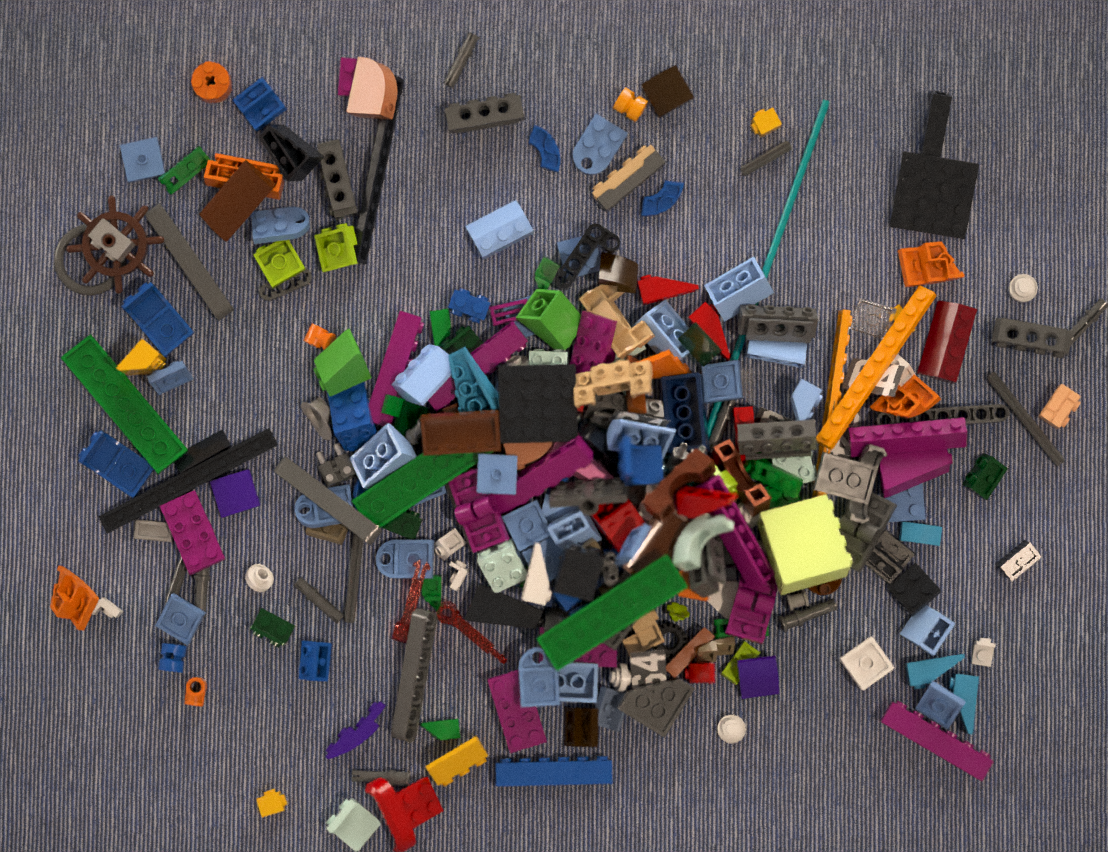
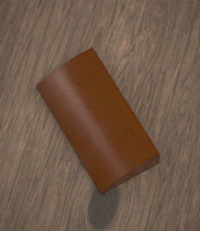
M245 160L199 215L217 235L227 242L272 191L275 183Z
M499 410L422 414L420 417L424 456L501 451Z
M677 510L663 523L653 516L647 524L651 529L634 560L620 567L631 575H635L666 554L673 560L677 540L691 521L683 515H678Z

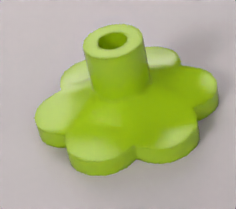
M673 602L666 607L671 619L675 622L685 620V618L690 616V612L687 611V607Z

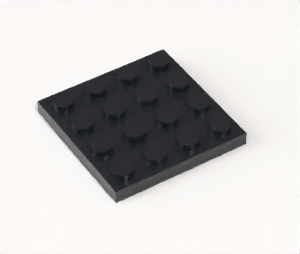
M903 151L889 227L965 239L979 163Z
M576 364L498 366L501 444L569 442L578 437L577 408L574 400Z

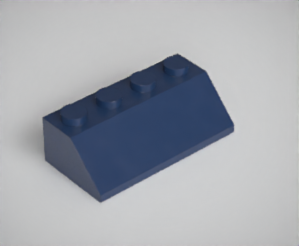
M698 372L661 377L665 420L669 421L666 428L675 429L676 431L668 447V453H672L682 443L687 444V452H690L691 449H699L701 445L706 447L705 452H709L702 375Z

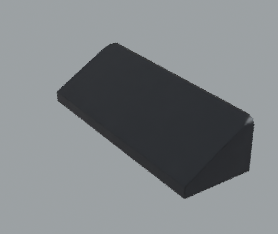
M222 429L188 448V452L175 461V464L181 474L230 448L232 445Z

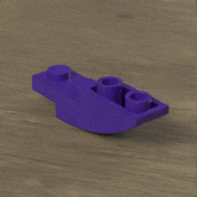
M379 701L378 704L374 702L368 709L370 714L366 719L362 717L355 725L358 727L357 730L351 726L348 729L344 727L337 735L340 739L336 744L332 742L325 750L328 753L325 757L327 759L338 757L366 741L381 726L375 720L387 705L382 701Z

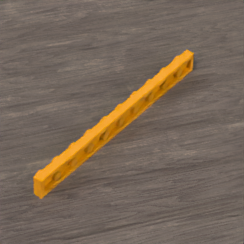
M920 285L918 286L816 436L818 444L833 450L936 298L935 292Z
M843 309L838 311L822 428L833 412V405L835 410L837 403L841 400V391L839 389L840 383L842 384L844 380L842 368L847 360L845 347L848 346L850 339L847 333L848 327L852 324L850 310ZM820 444L816 464L817 471L822 453H827V448ZM813 490L812 498L826 495L827 493Z

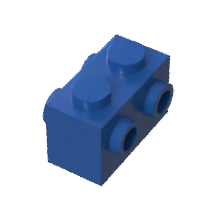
M462 288L459 291L454 290L448 306L451 314L462 317V315L467 316L470 321L477 324L480 321L485 323L490 310L489 307H491L488 298L481 295L474 297L470 295V291Z
M302 641L299 679L328 682L332 643Z

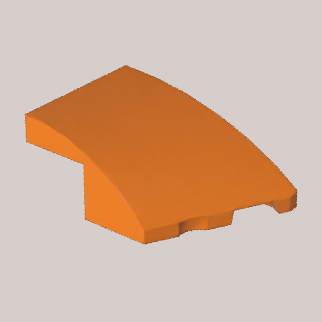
M942 241L924 243L919 247L898 250L905 287L935 284L964 277V273L958 270L954 264L955 260L947 252Z
M670 350L641 360H649L653 369L652 379L692 373L687 364L682 363L678 356L674 357Z
M914 374L902 387L898 385L894 397L881 395L870 408L874 411L911 418L929 410L941 398Z
M59 565L57 571L60 572L58 584H54L50 608L57 617L70 619L77 630L84 631L99 601V597L83 580L64 566Z

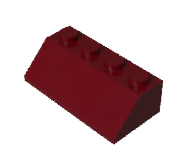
M937 301L917 374L950 384L957 382L976 316V308L959 303Z

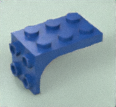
M144 283L138 288L139 292L134 296L130 295L123 301L122 308L137 323L162 355L166 357L191 337L194 331L153 283Z
M365 381L331 397L328 394L333 430L338 441L345 451H355L361 448L377 433L370 412Z
M102 430L95 432L89 440L91 443L88 448H83L80 452L78 462L109 481L130 497L135 498L154 470L145 459Z
M623 436V442H619L620 480H624L625 486L659 484L663 480L661 446L631 444V436Z

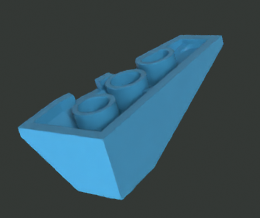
M466 347L449 354L451 375L456 388L454 391L459 404L458 412L499 410L498 392Z

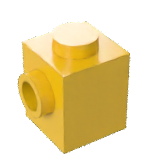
M774 108L767 111L762 109L754 114L755 117L752 119L753 124H751V128L761 138L780 128L782 123Z
M275 789L263 792L264 796L256 799L261 817L286 810L285 806L288 805L285 794L281 795V792H275Z

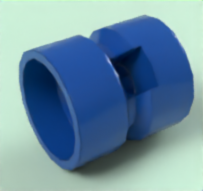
M162 643L161 654L163 657L159 660L158 670L183 673L185 662L182 658L186 656L187 646Z

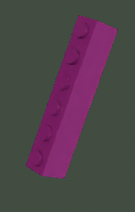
M403 311L399 312L369 402L371 416L376 425L382 427L387 423L392 425L394 416L381 413L386 394L401 398L391 384L395 381L396 376L404 372L409 362L413 360L410 359L412 351L416 352L419 341H416L418 333L422 334L425 323H422V317Z
M511 321L470 354L483 373L488 376L496 370L495 366L499 363H506L511 358L510 355L512 353L523 350L527 346L525 343L528 340L514 321ZM452 375L428 400L436 411L448 407L451 404L450 401L456 397L454 391L456 388Z
M965 418L849 428L851 457H860L867 445L884 448L887 454L967 447Z
M580 435L518 472L516 477V495L494 494L501 516L511 513L518 505L523 506L533 496L541 495L548 487L556 486L563 478H569L578 469H584L591 464L593 452Z
M720 474L709 477L704 483H699L695 486L697 488L729 492ZM735 501L728 506L707 513L713 518L717 515H723L733 522V530L721 533L719 536L749 588L764 584L775 575Z
M898 700L896 703L890 702L880 720L881 723L979 781L984 780L994 762L990 759V754L983 750L977 752L973 749V744L966 740L963 743L956 739V734L949 730L946 733L940 730L941 726L932 720L929 723L923 720L924 716L915 710L913 713L906 710L907 706Z

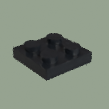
M914 563L887 586L888 591L912 617L942 592L917 563Z

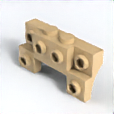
M600 285L587 291L579 300L587 311L617 321L611 348L618 358L624 359L637 347L642 348L655 335L645 321H640L631 328L614 302L625 292H617V286Z
M618 360L616 363L599 364L591 367V371L576 374V385L574 388L576 408L587 404L596 405L595 393L597 396L631 390L633 398L636 395L645 393L651 395L653 377L651 362L646 360L630 363L629 360Z
M600 586L599 590L602 596L609 592L612 587ZM655 609L636 621L633 626L636 634L623 640L629 657L630 653L645 652L665 642L656 622L659 618Z

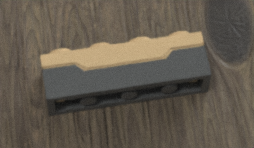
M652 145L648 147L643 146L637 151L638 155L634 159L630 157L622 164V169L619 171L614 170L607 176L609 179L606 182H599L593 187L592 196L606 213L665 165L664 159Z

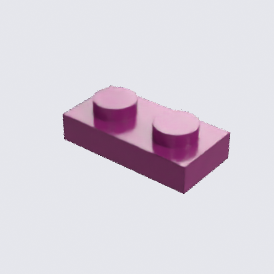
M341 57L338 96L350 97L357 64L356 58Z

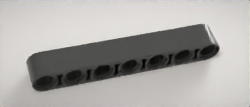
M159 203L145 214L146 218L158 235L164 237L165 245L217 320H221L234 311L232 305L163 206Z
M1003 404L932 408L923 413L927 416V421L938 420L937 415L939 412L945 413L947 419L957 418L958 411H963L966 415V425L1000 423L1009 417V409ZM996 409L1003 410L1004 417L1002 419L995 416ZM977 410H982L985 413L983 420H979L976 417ZM883 412L875 419L876 425H881V416L888 417L889 424L900 423L899 416ZM919 415L908 418V422H919Z
M286 456L283 457L273 470L372 546L383 530Z
M421 608L415 609L411 617L391 729L393 738L408 743L413 742L417 736L437 625V614Z

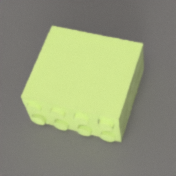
M827 494L764 511L759 515L757 526L770 565L775 573L774 577L780 595L841 579L848 575L852 558L850 553H846V540L844 535H840V523L838 518L834 517V505L832 500H828Z

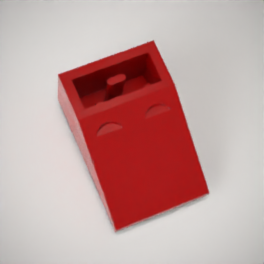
M628 499L627 502L599 504L598 511L593 515H589L596 528L618 553L630 531L646 524Z

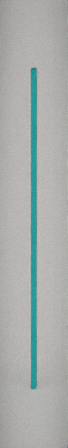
M827 100L822 101L762 269L766 279L830 102ZM746 335L738 336L730 361L738 360ZM723 401L715 402L707 422L709 439L718 417L716 415L720 411ZM694 482L686 483L685 486L693 487Z

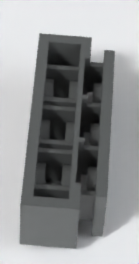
M516 93L506 94L504 98L497 99V96L488 97L486 101L482 102L470 100L465 105L453 103L449 104L448 108H445L449 134L465 133L524 121L521 97L516 95ZM505 106L508 108V111L500 113L498 109ZM482 110H488L490 112L489 115L485 117L481 116L479 113ZM468 113L471 116L469 119L463 120L461 115Z
M336 139L317 144V151L324 156L321 160L322 168L319 171L321 179L326 181L327 186L324 187L326 198H330L331 205H328L330 215L335 216L336 221L357 216L358 211L340 140ZM329 158L336 159L332 165L326 164V161ZM339 176L340 180L337 183H331V178ZM339 194L345 195L344 200L341 202L335 200Z
M753 304L740 305L737 320L739 335H746V340L810 343L811 338H815L818 324L816 309L810 307L755 306Z
M996 318L992 343H996L995 346L1000 348L1013 346L1015 347L1014 350L1026 352V349L1034 350L1033 353L1045 355V352L1053 353V357L1064 358V356H1069L1073 331L1013 319ZM1011 331L1018 333L1015 339H1010L1007 335ZM1034 334L1037 336V340L1029 342L1026 339L1027 336ZM1054 338L1057 342L1055 345L1049 346L1046 344V340Z
M595 393L596 405H584L583 418L590 419L589 424L603 428L616 410L627 412L626 395L612 393L597 396ZM645 398L647 413H632L663 419L664 402L662 400ZM630 420V421H633V422L646 423V424L654 425V426H657V425H658V423H650V422H642V421Z
M815 419L738 424L739 455L745 454L746 460L812 456L811 450H817Z
M719 534L715 535L716 540L714 537H711L705 543L701 552L700 567L688 571L690 590L703 598L719 592V582L726 584L723 545Z

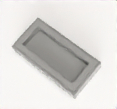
M135 521L134 539L173 543V536L167 522Z

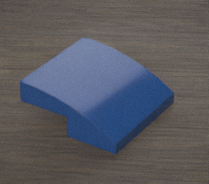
M263 77L232 99L256 132L287 110Z

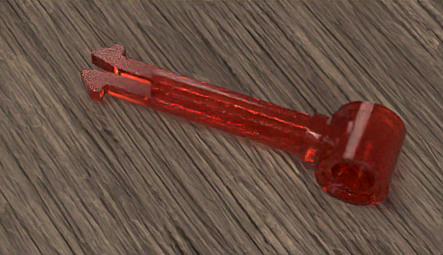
M421 559L413 564L416 569L404 612L400 621L396 622L392 635V640L407 644L412 613L417 608L426 570L430 571L431 568L428 561H426L419 578Z
M445 601L439 605L437 618L441 623L451 624L487 654L490 652L503 664L507 662L505 656L493 648L495 645L462 618L453 602ZM450 609L452 611V615L448 617L444 616L442 614V610Z

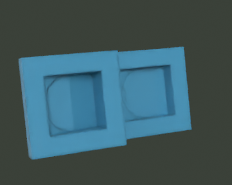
M901 521L899 541L940 546L942 527Z

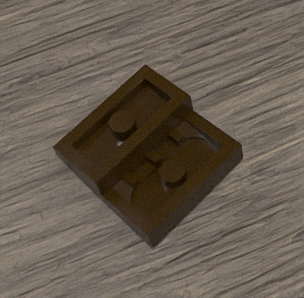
M677 65L668 68L641 84L659 118L695 98Z
M601 252L598 284L617 286V292L636 294L639 264L619 255Z
M565 707L564 746L598 747V708Z

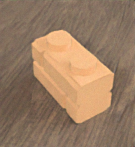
M1060 384L1038 417L1055 429H1059L1061 426L1064 428L1070 420L1068 417L1070 412H1075L1081 402L1078 400L1081 396L1065 385Z

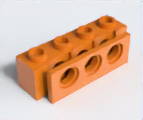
M215 153L216 161L208 160L204 174L206 186L222 188L240 165L247 160L275 183L274 188L266 197L277 200L281 199L284 178L277 165Z

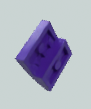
M249 469L210 481L221 518L261 506Z
M776 655L737 660L741 699L780 694Z

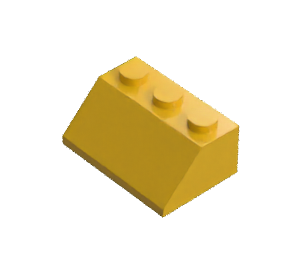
M141 339L116 368L127 376L151 374L155 370H162L166 366L165 361L167 359L149 343Z
M475 736L428 764L426 768L438 786L442 784L445 787L454 781L452 777L457 774L461 777L470 772L469 767L474 764L478 767L487 762L486 757L489 755L478 736Z

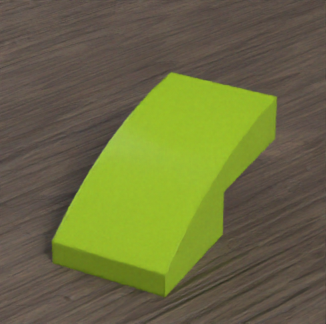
M744 641L721 672V675L734 685H737L739 683L737 660L757 658L760 652Z

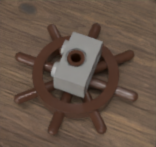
M110 195L108 197L109 212L103 213L93 220L83 212L77 214V218L87 225V228L83 234L82 244L69 245L66 250L68 253L83 252L87 263L91 266L82 278L83 283H89L95 274L99 272L105 276L114 277L115 292L120 294L123 292L122 276L131 274L137 269L148 277L154 275V272L143 261L147 255L148 245L162 244L164 237H147L145 229L139 222L148 212L146 205H143L132 217L126 213L117 212L115 197ZM117 220L128 223L121 232L118 230ZM134 229L138 238L128 239L127 236ZM134 246H138V251L134 256L130 251ZM94 250H105L98 260L95 259L92 252ZM124 258L130 261V263L121 267V262ZM108 259L113 261V268H107L103 265Z

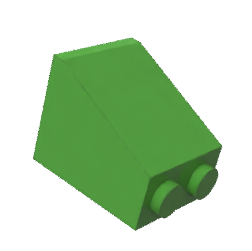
M536 289L516 318L553 349L566 350L577 335L581 314L561 291Z
M350 328L345 330L314 359L316 368H313L318 379L321 378L318 382L322 391L327 390L330 397L372 378Z

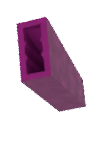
M947 449L887 454L886 457L882 458L878 467L883 497L888 498L948 473L950 465L953 464L952 454L948 453Z

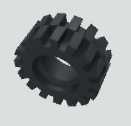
M662 624L659 626L662 636L666 633H673L677 638V643L672 648H667L662 643L653 648L655 651L665 650V657H675L687 644L686 634L677 624Z

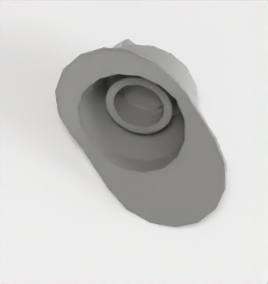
M321 397L310 403L302 402L301 409L315 430L323 439L330 440L332 438L329 424L332 421L330 406Z

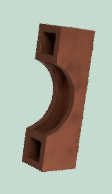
M728 439L713 447L712 459L721 472L727 470L738 483L736 487L738 497L751 516L754 517L768 510L771 497L761 483L757 484L749 477L742 464L739 452L731 440Z
M698 448L690 452L680 465L674 467L672 472L665 479L661 480L652 492L645 496L642 502L646 511L663 523L676 511L673 503L676 491L682 485L689 482L704 483L717 470L713 460Z

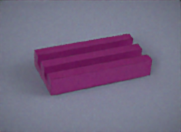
M527 299L489 307L493 326L518 321L516 317L496 321V318L519 313L522 308L497 314L494 311L520 304L525 305Z

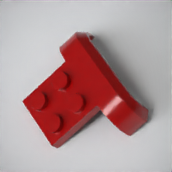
M428 776L422 777L397 793L381 777L368 783L365 788V792L372 795L376 800L395 840L396 847L393 848L394 852H405L415 846L416 837L413 829L444 811Z

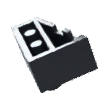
M269 125L259 136V139L287 182L302 181L324 158L321 153L285 125Z

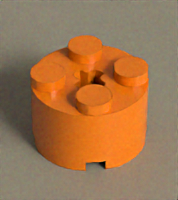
M207 61L199 65L193 72L191 84L193 90L202 101L206 103H219L229 96L232 82L230 75L222 65ZM210 80H211V81L214 80V81H215V85H212V84L209 85L208 82H209Z

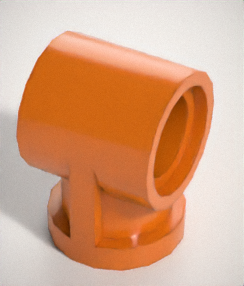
M312 323L303 341L319 349L322 347L325 350L336 340V335L333 333L328 334L327 330Z
M194 677L187 682L184 704L203 707L207 690V683L203 678ZM195 681L201 684L199 692H194L192 689V684Z

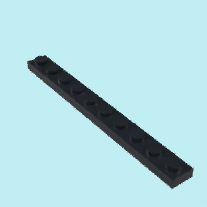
M396 75L394 76L397 83V100L393 119H378L377 135L374 138L373 154L370 157V169L366 177V188L362 196L363 203L359 212L358 227L355 231L357 245H354L357 263L364 265L367 264L404 85V79Z
M268 428L98 517L106 533L109 534L159 508L161 505L278 446V443L271 429Z

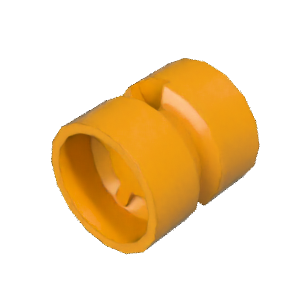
M625 87L616 100L613 109L621 114L625 112L627 118L636 122L647 106L648 101L641 96L635 97V93Z

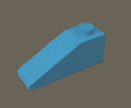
M958 654L905 663L908 685L914 686V689L926 688L925 684L931 683L964 659L965 655Z
M953 674V677H950L949 689H952L951 692L966 701L959 715L966 734H973L979 676Z

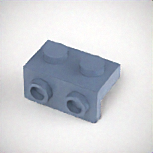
M601 686L595 708H598V726L617 732L620 731L625 713L617 709V706L625 693Z

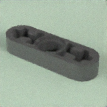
M308 269L304 270V274L309 275L306 277V282H303V280L296 281L299 285L295 286L294 280L290 278L291 288L283 290L280 284L277 287L281 293L278 294L276 290L271 293V297L263 294L266 292V288L274 289L268 282L261 286L260 296L265 301L278 299L309 285L312 282V274ZM297 274L295 279L300 278L301 274Z

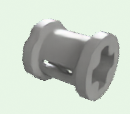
M805 590L798 594L786 595L790 611L804 605L806 607L809 606Z

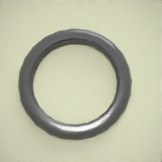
M84 224L69 230L62 236L54 253V266L60 281L68 289L81 295L93 296L102 294L115 286L114 277H109L99 285L84 286L69 277L63 263L66 247L74 238L84 234L87 225ZM126 258L121 262V267L126 265Z

